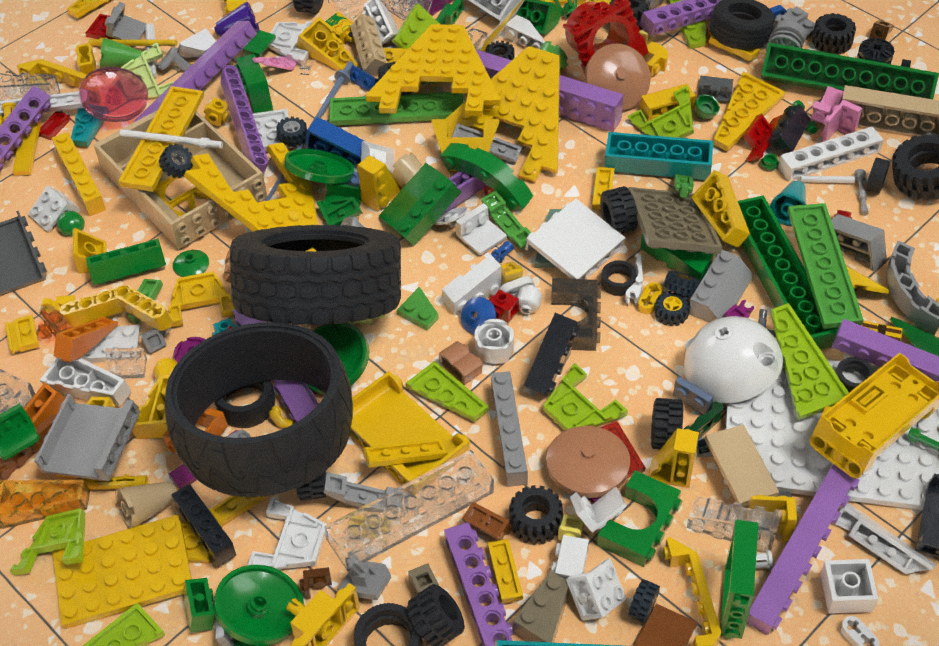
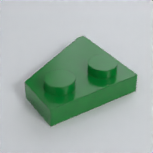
M354 197L332 199V202H322V200L316 202L328 225L340 226L343 219L357 217L363 213Z

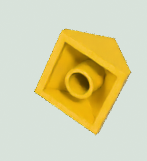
M74 228L72 257L78 273H88L86 257L107 252L106 241Z

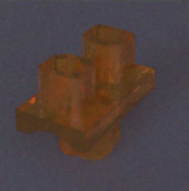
M57 309L49 314L45 310L39 312L44 319V324H39L36 331L40 339H50L52 334L56 338L57 333L70 329L67 321L56 325L63 321Z

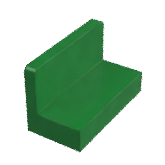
M454 0L452 4L447 3L436 20L441 25L455 24L464 10L463 0Z
M259 30L257 35L243 48L244 56L250 54L261 56L276 39V35Z
M339 183L325 184L326 196L323 202H332V199L354 197L360 207L362 202L360 187Z

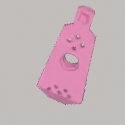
M287 57L252 58L255 63L292 71L297 63Z

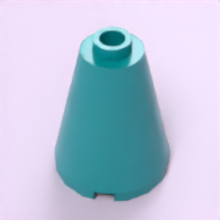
M792 181L773 198L770 207L780 224L792 226L788 214L789 206L807 205L805 185L801 181Z

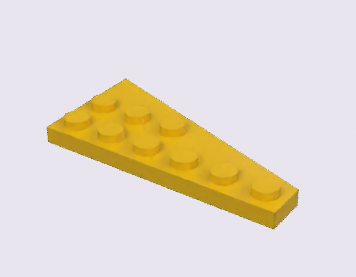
M743 71L727 111L723 116L722 123L714 137L713 144L726 151L730 150L743 137L755 117L759 114L765 116L785 97V92Z

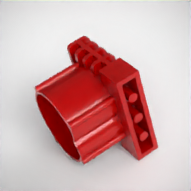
M615 0L611 5L604 1L583 3L570 14L567 23L563 24L568 44L579 54L578 58L582 62L580 65L584 75L586 65L591 56L606 45H627L639 52L642 57L649 53L644 37L639 33L640 29L636 25L637 20L633 16L634 12L630 8L629 0ZM610 22L607 38L603 42L594 43L593 45L597 31L603 25Z

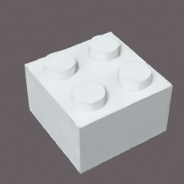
M825 560L820 575L828 614L873 612L878 602V595L870 560Z

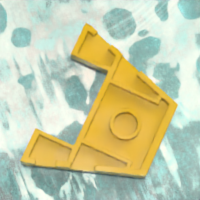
M431 119L441 153L450 143L467 144L469 148H480L490 152L499 125V119H484L483 137H447V119ZM447 170L448 172H460L456 170Z
M214 271L177 278L172 294V302L168 308V314L173 322L171 327L183 325L181 310L220 303L223 317L234 315L232 312L234 306L231 295L227 293Z

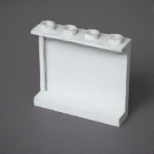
M574 199L571 203H566L559 213H554L547 223H542L535 233L531 232L528 235L525 250L533 247L571 278L569 286L575 290L622 249L625 237L579 200Z

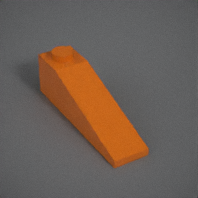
M100 317L57 333L53 356L61 358L63 362H73V360L81 358L118 326V322Z
M44 382L24 408L32 419L35 428L50 415H57L66 397Z

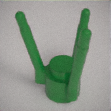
M554 0L556 5L562 7L558 0ZM567 0L568 2L564 4L561 16H565L568 19L570 14L577 8L578 0H574V4L571 0Z

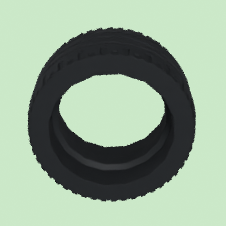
M271 380L239 387L216 400V409L224 413L227 424L235 428L257 426L269 418V411L275 406L273 384ZM250 387L263 392L258 400L249 405L233 406L226 402L229 396L238 389Z
M394 603L375 605L361 615L355 626L354 646H366L368 636L375 629L384 625H396L408 631L411 639L407 646H423V638L414 628L408 614V609L402 605Z

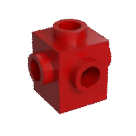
M499 289L489 299L495 307L497 319L509 323L519 311V298Z

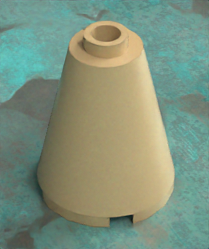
M410 152V155L406 153L394 163L392 167L395 169L391 175L397 185L404 187L422 167V164L412 152Z
M167 481L117 489L115 493L117 503L121 502L122 509H119L127 527L134 528L173 503L171 494L176 492L177 488L174 484L171 485Z

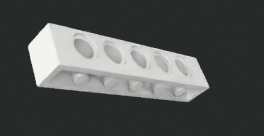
M873 127L861 129L828 141L785 153L780 156L778 168L788 181L800 178L801 175L808 176L879 153L884 139Z

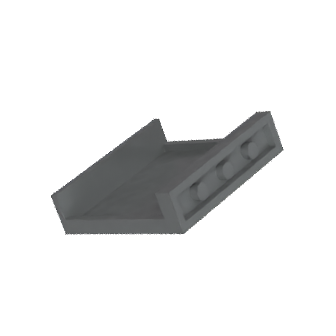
M19 210L16 211L17 217L0 222V296L46 280L44 275L47 272L44 262L40 263L38 257H41L37 246L33 247L34 237L31 231L27 232L28 222L25 216L21 217Z

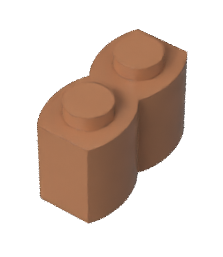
M459 341L454 342L439 352V362L463 385L482 373V360L470 353L467 345Z

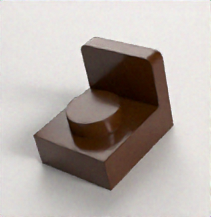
M882 20L874 22L869 38L886 40L888 33L893 30L894 24Z
M329 567L303 570V579H300L299 582L300 591L305 592L306 599H311L310 588H324L332 585Z

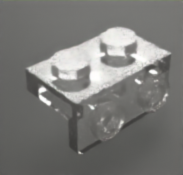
M114 347L105 349L106 371L123 379L145 378L147 356L144 348Z

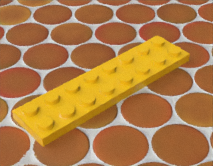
M171 86L146 132L183 137L204 98V92ZM141 139L118 180L119 186L153 192L164 173L162 171L163 168L159 166L160 155L170 144L179 145V143Z

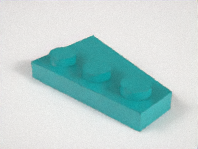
M88 106L77 109L78 112L75 115L76 122L71 135L74 145L89 146L109 114L107 108Z

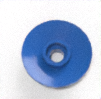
M483 297L470 299L461 311V323L464 329L475 335L476 328L479 325H483L484 321L496 319L494 305ZM477 312V317L474 319V313Z

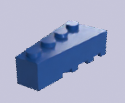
M317 117L307 129L304 149L322 150L339 155L350 161L354 168L358 169L357 165L361 162V148L364 140Z

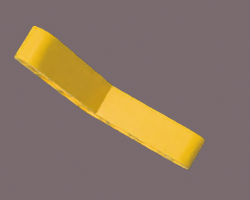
M128 285L118 286L67 302L59 310L69 327H76L94 319L108 317L124 311L159 331L169 329L173 323L163 305Z

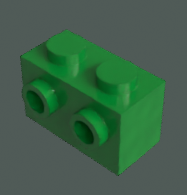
M207 577L185 580L183 598L190 633L212 630L213 622L217 619L212 603L213 590L212 588L209 589Z

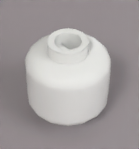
M526 285L519 289L517 294L519 310L524 314H530L539 309L542 294L536 286Z

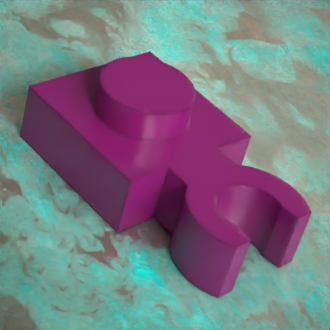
M742 300L739 306L734 304L725 312L723 317L738 316L749 318L754 310V306L747 308L744 306L746 300Z

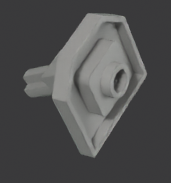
M356 556L347 559L346 563L349 565L350 570L337 590L345 588L350 583L356 587L358 597L378 600L392 578L386 564L369 561L361 562Z

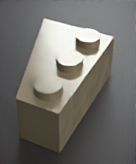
M550 571L514 618L513 633L530 642L555 641L569 596V586L564 578Z

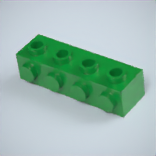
M159 238L86 257L93 285L104 284L113 279H123L128 275L141 274L146 270L159 269L166 265Z

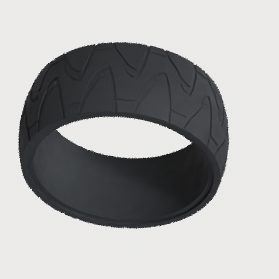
M261 322L246 324L224 330L203 340L180 359L167 382L165 416L170 439L178 457L200 483L214 491L217 490V492L232 496H271L303 486V484L311 482L336 462L345 449L350 436L353 419L352 391L343 363L333 346L321 335L307 328L288 323ZM291 380L311 385L325 393L318 406L303 419L287 428L270 434L247 438H231L214 435L195 426L200 416L213 402L228 392L255 382Z

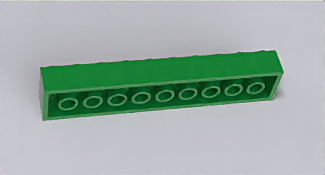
M770 42L768 43L761 73V79L823 91H826L828 86L844 91V87L847 85L932 100L934 99L939 77L937 72Z
M762 195L739 200L738 203L750 233L741 245L774 307L789 303L819 349L832 347L838 327L823 329L806 270L766 198Z

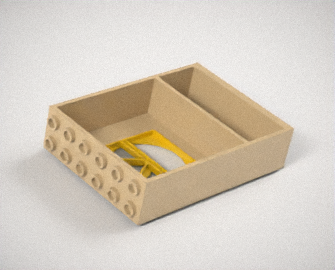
M158 110L123 129L146 132ZM196 111L183 137L197 139L204 137L213 141L223 142V148L209 147V149L200 148V146L179 144L178 146L183 145L184 149L188 148V152H191L192 156L208 153L233 192L249 189L257 202L265 200L267 192L263 173ZM119 130L93 144L101 170L178 250L234 218L233 215L196 186L167 202L165 198L166 190L170 183L178 178H172V175L168 176L167 172L163 173L153 192L120 187L118 180L139 145L140 138L120 136ZM171 158L174 163L182 165L177 158ZM195 195L211 200L196 207ZM188 199V213L173 209V207Z

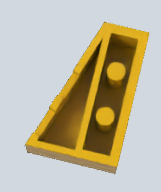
M369 155L357 165L361 198L363 204L379 212L396 197L400 189L386 164Z
M160 375L148 393V400L144 406L141 405L139 407L140 415L132 430L136 439L163 438V435L168 430L165 416V393L170 375Z
M677 428L651 460L649 477L665 484L689 488L699 432Z

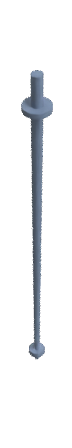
M351 61L346 64L343 70H338L334 74L336 82L312 123L317 117H322L330 104V98H334L341 85H347L350 82L349 72L352 65H354ZM302 143L300 146L298 145L296 149H302L305 143ZM282 173L280 174L279 178L277 179L276 183L274 184L265 201L271 199L278 185L281 183L282 179L284 178V175Z

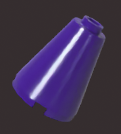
M247 1L216 22L214 30L217 36H222L237 21H250L256 33L260 28L258 23H256L254 12Z

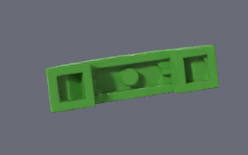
M496 190L483 197L481 202L488 207V213L499 229L507 235V238L521 250L525 248L526 238L531 233L530 230L520 224L506 207V202Z

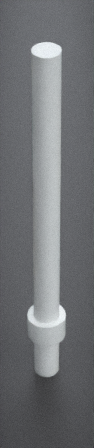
M125 129L120 130V136L195 145L205 149H209V147L223 148V142L213 141L204 137L197 139Z

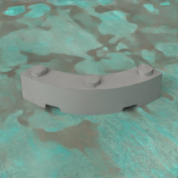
M897 241L886 271L887 286L891 297L898 308L913 323L924 331L935 335L939 328V303L929 295L926 297L920 291L919 284L913 273H911L910 266L915 248Z

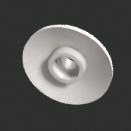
M466 207L451 209L446 213L444 212L434 224H448L449 227L455 226L456 220L463 217L468 210Z

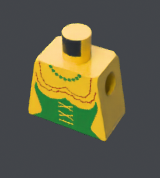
M336 12L325 21L333 28L337 38L341 39L342 45L348 41L355 43L350 27L353 22L343 14Z

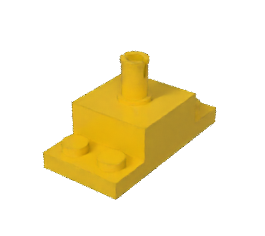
M348 583L345 588H341L337 592L335 599L320 589L306 606L296 598L292 599L291 601L294 604L289 602L287 611L296 617L290 622L295 638L290 646H327L360 609L356 587Z

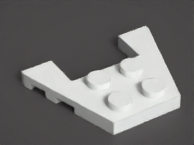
M306 21L305 24L277 22L270 32L276 35V39L270 44L268 49L304 65L309 57V51L296 49L298 35L313 22Z
M271 497L266 511L267 517L286 520L275 554L252 551L248 565H266L278 570L315 566L326 536L327 524L305 512L303 514L295 510L289 504H283L276 497Z

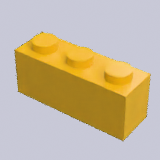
M686 83L642 95L640 109L647 120L650 121L679 106L673 92L687 86L690 93L691 109H694L696 95Z

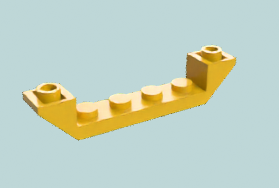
M43 59L17 65L19 76L23 80L28 81L31 77L43 75L78 87L83 91L87 90L89 94L88 102L101 105L98 88L93 76Z
M672 537L666 538L665 546L662 547L663 557L665 560L668 559L670 567L685 565L686 575L690 576L692 580L690 583L692 595L697 597V613L699 616L702 615L704 621L702 622L704 635L695 636L692 646H717L721 636V629L698 553Z

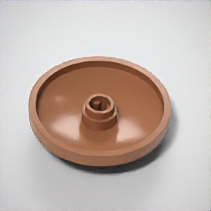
M610 44L600 48L589 59L585 69V83L624 94L622 111L638 105L641 102V96L648 93L650 71L645 59L635 49L623 44Z
M578 426L560 433L551 442L547 451L546 467L552 481L563 491L571 495L577 492L580 497L597 498L604 496L614 487L619 488L625 482L629 473L630 455L623 441L612 432L595 426Z

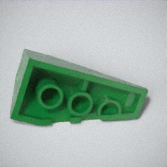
M891 316L890 321L896 327L902 328V333L916 348L939 357V337L923 332L922 329Z

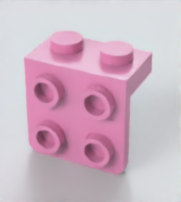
M845 100L836 105L832 114L827 115L824 120L825 128L821 134V137H823L822 142L830 140L837 130L845 134L856 132L862 108Z

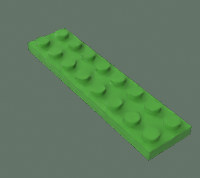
M438 92L400 96L396 114L379 113L380 102H366V96L330 98V123L340 126L446 119L464 103L463 93Z
M826 203L789 206L788 214L823 329L837 328L843 319L863 325L864 319Z

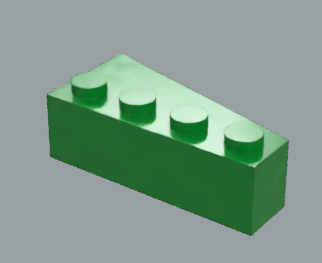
M255 54L236 58L237 64L234 66L238 69L253 113L273 111L266 77L260 64L252 60V58H256Z
M643 233L641 234L640 249L656 260L665 262L666 266L671 270L674 268L680 273L699 279L700 283L716 258V253L688 252L679 249L674 251L668 248L654 249L647 246Z

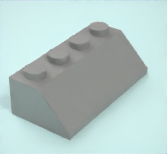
M722 250L721 254L718 253L690 299L689 315L712 322L722 318L726 311L734 304H738L753 278V273L738 255Z

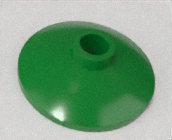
M195 249L180 253L173 261V270L180 277L204 273L209 267L207 254Z

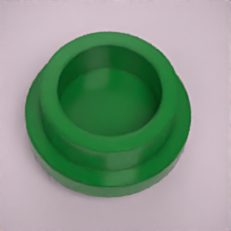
M766 154L761 159V166L767 170H773L778 167L779 161L774 154Z

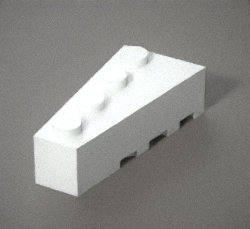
M57 357L40 379L42 385L45 382L62 395L67 396V394H71L72 397L89 400L91 397H110L114 405L121 407L132 392L125 379L82 358L73 360V362H63L61 358Z

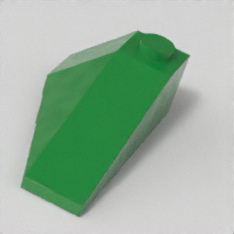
M525 0L516 15L529 20L539 34L546 35L559 23L563 8L551 2Z

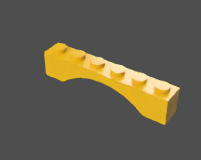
M66 132L52 137L56 152L66 167L89 217L105 211L106 208L102 196L69 133Z

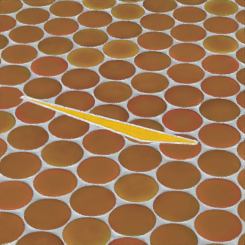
M520 0L485 39L479 51L485 52L487 45H491V42L496 39L505 27V24L510 21L525 0Z

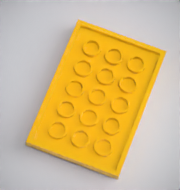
M179 514L85 541L83 561L80 563L66 565L62 561L65 549L52 551L61 625L64 630L125 612L136 603L142 607L182 595L185 580L192 579Z

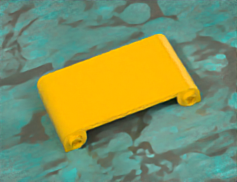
M388 371L352 397L353 419L350 436L362 448L441 439L448 452L444 458L383 466L409 492L415 493L470 449V441L464 434L456 433L454 436L451 435L403 392L401 378Z

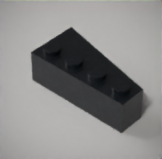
M556 312L554 313L524 386L547 397L549 393L552 394L557 384L555 382L556 377L561 375L564 368L563 362L569 356L574 338L576 339L579 333L580 326L577 321Z

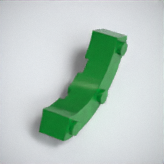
M450 143L440 155L447 170H456L470 174L483 181L494 191L496 190L506 202L509 210H523L533 198V194L522 179L518 180L513 174L514 170L480 148L472 149L467 144Z

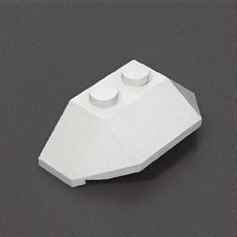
M368 0L363 6V14L374 18L382 45L387 44L397 34V25L381 0Z

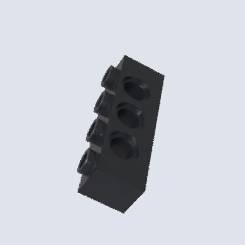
M190 484L171 494L177 511L218 567L237 556L233 542Z

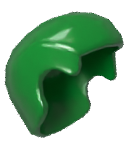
M700 95L694 103V110L700 118L711 119L717 115L720 106L713 96Z
M66 211L57 219L58 232L60 231L63 236H73L74 228L82 231L85 226L84 218L75 211Z

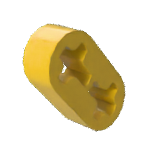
M651 282L646 285L638 300V310L641 313L650 314L655 310L656 299H658L659 295L662 296L663 290L659 283Z

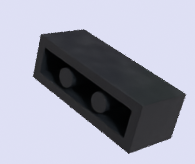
M800 104L788 106L784 110L782 117L778 120V124L771 132V136L767 141L779 157L794 151L811 120Z

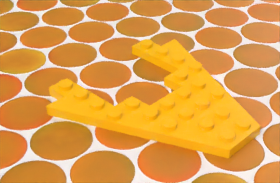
M284 143L269 144L266 150L288 183L279 184L277 187V191L282 198L257 202L249 189L233 192L208 153L192 156L191 162L195 169L186 171L184 177L250 230L256 231L296 225H318L311 182L292 174L285 168L284 158L285 154L289 151Z

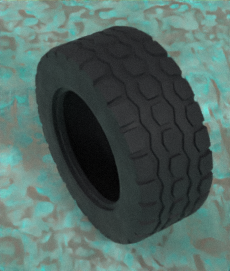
M346 225L274 227L239 235L232 240L230 246L232 304L238 313L246 317L266 322L291 323L295 325L357 322L388 314L398 307L401 300V245L397 236L382 230ZM311 248H314L316 251H307V250H309V249H311Z

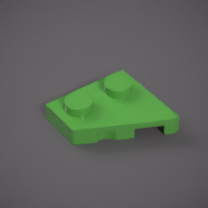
M420 287L397 309V315L426 331L439 319L437 311Z

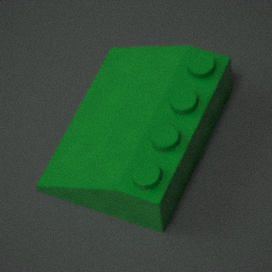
M425 163L381 212L379 217L415 246L461 194V191L446 176Z

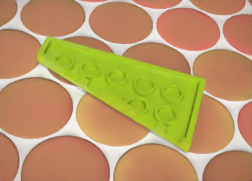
M790 304L773 308L770 315L777 342L783 354L784 370L798 421L824 411L827 406H834L836 402H839L849 392Z

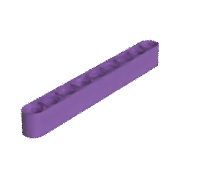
M226 65L223 67L220 83L243 154L264 176L268 158L238 69L235 66Z

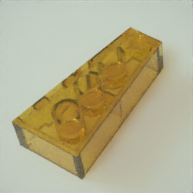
M1 480L0 529L44 520L48 515L79 508L87 510L90 489L84 480Z

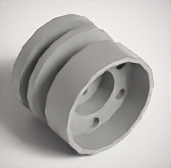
M782 20L773 27L768 43L802 48L806 39V32L803 26L796 21Z

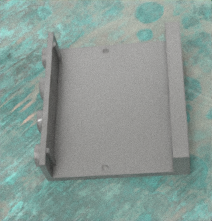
M67 394L48 434L44 438L39 452L36 454L34 462L42 473L109 481L140 415L138 407L133 400H126L122 408L78 404L71 394Z

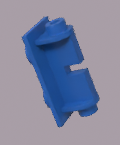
M352 65L350 81L369 92L379 81L378 78Z

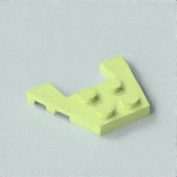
M154 43L148 51H143L141 56L135 60L132 59L116 71L128 100L158 98L174 83L172 81L157 86L150 70L149 62L163 58L158 43Z

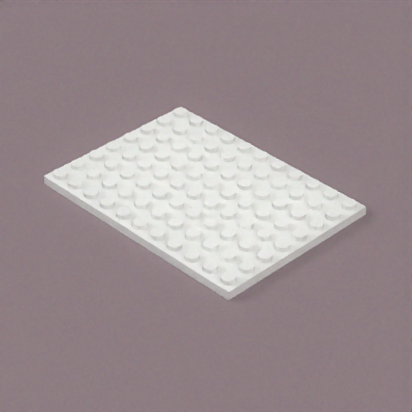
M827 359L836 372L838 363L841 361ZM871 365L875 372L880 369L876 365ZM784 367L776 381L761 394L741 402L726 403L725 429L740 425L745 426L778 491L815 496L833 464L810 445V437L823 411L797 421ZM847 370L842 373L846 379L854 383H862L866 380L857 371ZM939 408L928 418L920 419L912 426L915 429L922 430L921 434L938 442ZM910 429L907 430L875 459L872 467L860 478H857L860 481L855 490H849L847 494L851 496L849 501L923 510L928 481L934 473L939 474V451L918 441L916 444L906 438ZM723 477V484L727 485V483H726V481H725V479H724V477Z

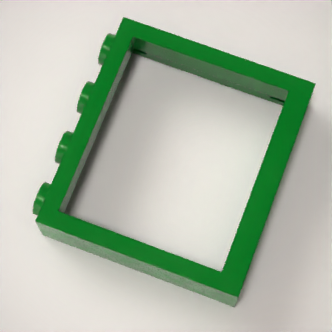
M735 520L725 564L720 622L721 636H725L728 639H731V637L743 638L754 597L758 522Z

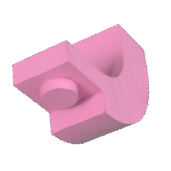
M828 86L821 102H814L811 120L824 124L827 115H831L834 107L841 103L843 91Z

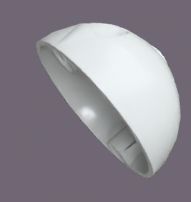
M729 316L709 322L696 333L694 338L689 339L685 343L684 370L686 380L713 396L712 402L735 403L751 399L767 390L776 381L782 370L783 354L775 337L760 323L745 317Z

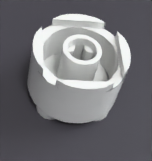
M500 319L484 321V324L479 325L475 330V352L483 363H507L514 351L513 329Z

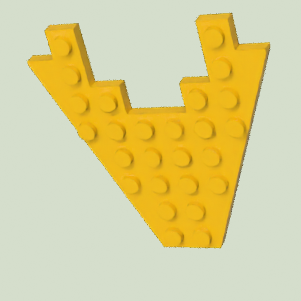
M431 24L366 94V102H380L379 113L396 114L401 92H418L421 81L453 82L452 93H467L465 116H482L484 105L500 106L501 104L500 97L464 25Z
M528 46L491 78L500 97V106L484 105L482 116H465V101L446 118L447 137H452L457 123L483 132L484 119H499L501 122L523 128L517 140L518 144L530 147L531 151L519 173V178L536 183L542 169L558 173L560 56Z

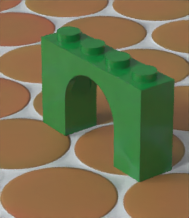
M635 470L626 485L625 498L650 509L656 520L652 525L644 529H631L615 521L608 520L598 534L597 546L645 567L647 561H652L656 553L655 546L662 543L665 536V528H670L674 516H672L674 511L678 512L683 500L680 499L681 490Z

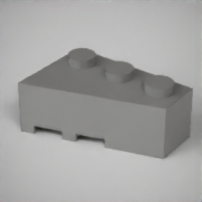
M839 214L831 220L840 249L843 252L848 251L855 256L854 259L858 262L862 260L867 263L872 271L876 270L887 260L884 229Z

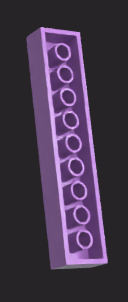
M476 50L490 79L512 61ZM560 75L559 115L614 132L622 120L624 94Z

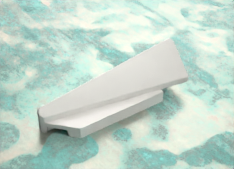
M847 503L845 508L841 507L838 511L841 515L836 525L850 531L848 536L903 573L908 574L933 570L935 568V563L850 503Z

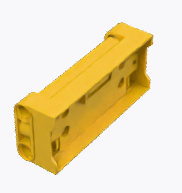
M899 352L820 416L810 437V445L815 451L850 477L860 478L872 467L875 459L920 419L928 418L939 408V381H933L911 366L909 359Z

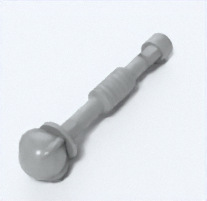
M856 169L854 176L855 181L859 183L858 193L859 200L861 201V214L865 216L869 214L866 205V190L863 186L866 179V171Z

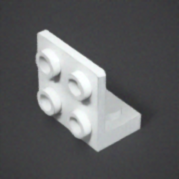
M47 185L28 212V215L42 228L50 232L62 213L66 211L79 213L81 209L61 191Z
M484 203L456 220V236L478 255L484 254L507 239V235L489 220L488 207Z
M614 487L592 505L585 496L581 498L577 492L570 496L576 514L592 533L597 529L603 528L612 517L620 515L627 506L617 487Z
M606 559L588 573L572 575L566 579L582 621L603 618L626 600L624 590L611 559Z

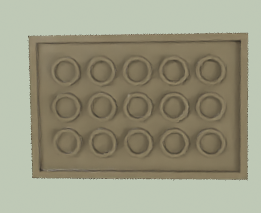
M628 187L637 206L636 218L647 246L654 249L668 248L674 251L679 249L688 252L699 251L707 254H721L723 247L713 226L691 198L693 193H688L687 198L679 196L680 192Z

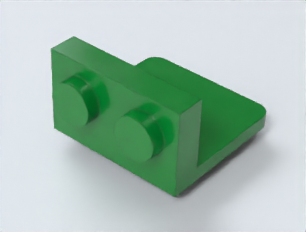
M21 403L0 414V457L2 460L16 456L18 452L33 446L39 441L40 437L34 423Z

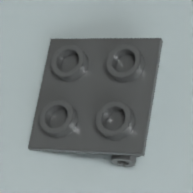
M701 75L697 98L700 95H710L717 101L730 102L734 79Z

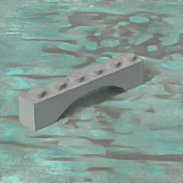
M511 372L491 373V391L499 426L507 487L528 485V470Z

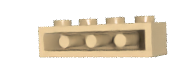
M361 13L350 27L363 71L377 76L379 67L387 64V60L374 18Z

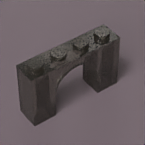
M552 278L551 305L576 306L587 314L583 320L578 321L580 330L576 339L574 338L571 350L596 351V343H600L601 332H597V328L601 326V317H597V313H601V302H597V299H601V287H597L598 280Z

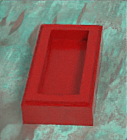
M56 111L40 127L39 137L52 140V137H55L71 120L70 115Z

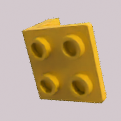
M751 496L746 521L777 523V532L781 534L782 542H788L794 533L797 522L795 497Z

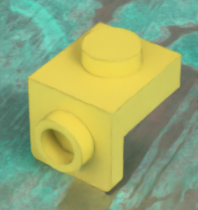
M564 514L558 529V540H562L563 535L581 538L584 522L577 516Z

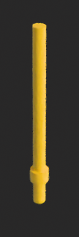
M104 38L89 39L88 43L91 46L101 47ZM110 39L127 46H152L154 43H158L159 46L178 45L177 40Z

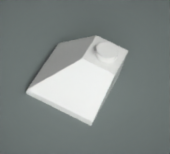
M207 28L180 42L177 53L182 58H200L216 41Z
M363 141L361 161L370 155L386 164L389 171L393 173L394 168L392 166L395 162V149Z

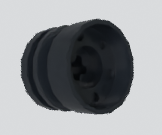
M880 38L865 39L859 46L857 58L891 64L895 53L894 46Z

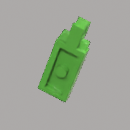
M679 174L674 175V188L680 192V197L687 198L688 193L693 192V178Z
M144 279L137 291L155 300L163 283L161 280ZM129 313L128 317L131 323L139 324L141 320Z

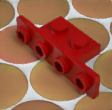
M763 114L755 117L743 135L746 142L752 148V151L746 158L748 162L757 161L764 156V151L770 146L767 141L782 115L773 118L770 124Z

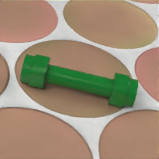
M800 100L792 103V106L800 104L805 109V105ZM811 120L805 129L810 135L818 131L815 121Z
M911 427L906 437L915 444L918 441L939 451L938 441L921 434L922 430Z

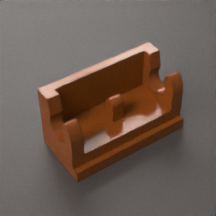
M475 502L471 503L462 517L464 523L469 522L470 525L496 538L497 541L504 540V534L507 533L509 535L511 531L509 520Z

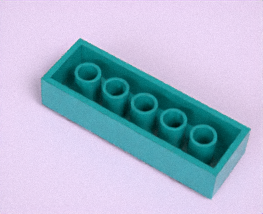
M608 132L604 167L615 168L614 172L666 177H674L675 174L691 176L693 179L706 180L711 174L714 141Z

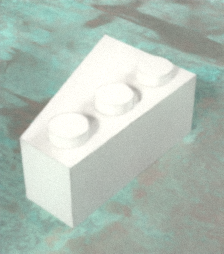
M489 252L484 255L485 259L479 264H472L470 266L471 270L464 276L460 274L442 288V300L454 315L459 314L463 306L470 299L475 297L487 299L495 295L502 286L501 265Z

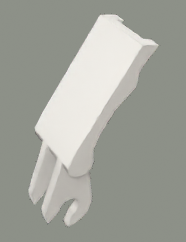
M638 253L635 255L637 259L635 263L637 277L625 294V302L628 305L631 298L635 300L634 302L637 305L642 293L643 273L641 254Z

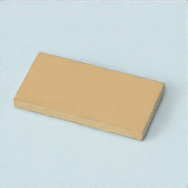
M744 425L705 435V441L738 507L749 505L751 496L765 495L777 497L779 495V491Z

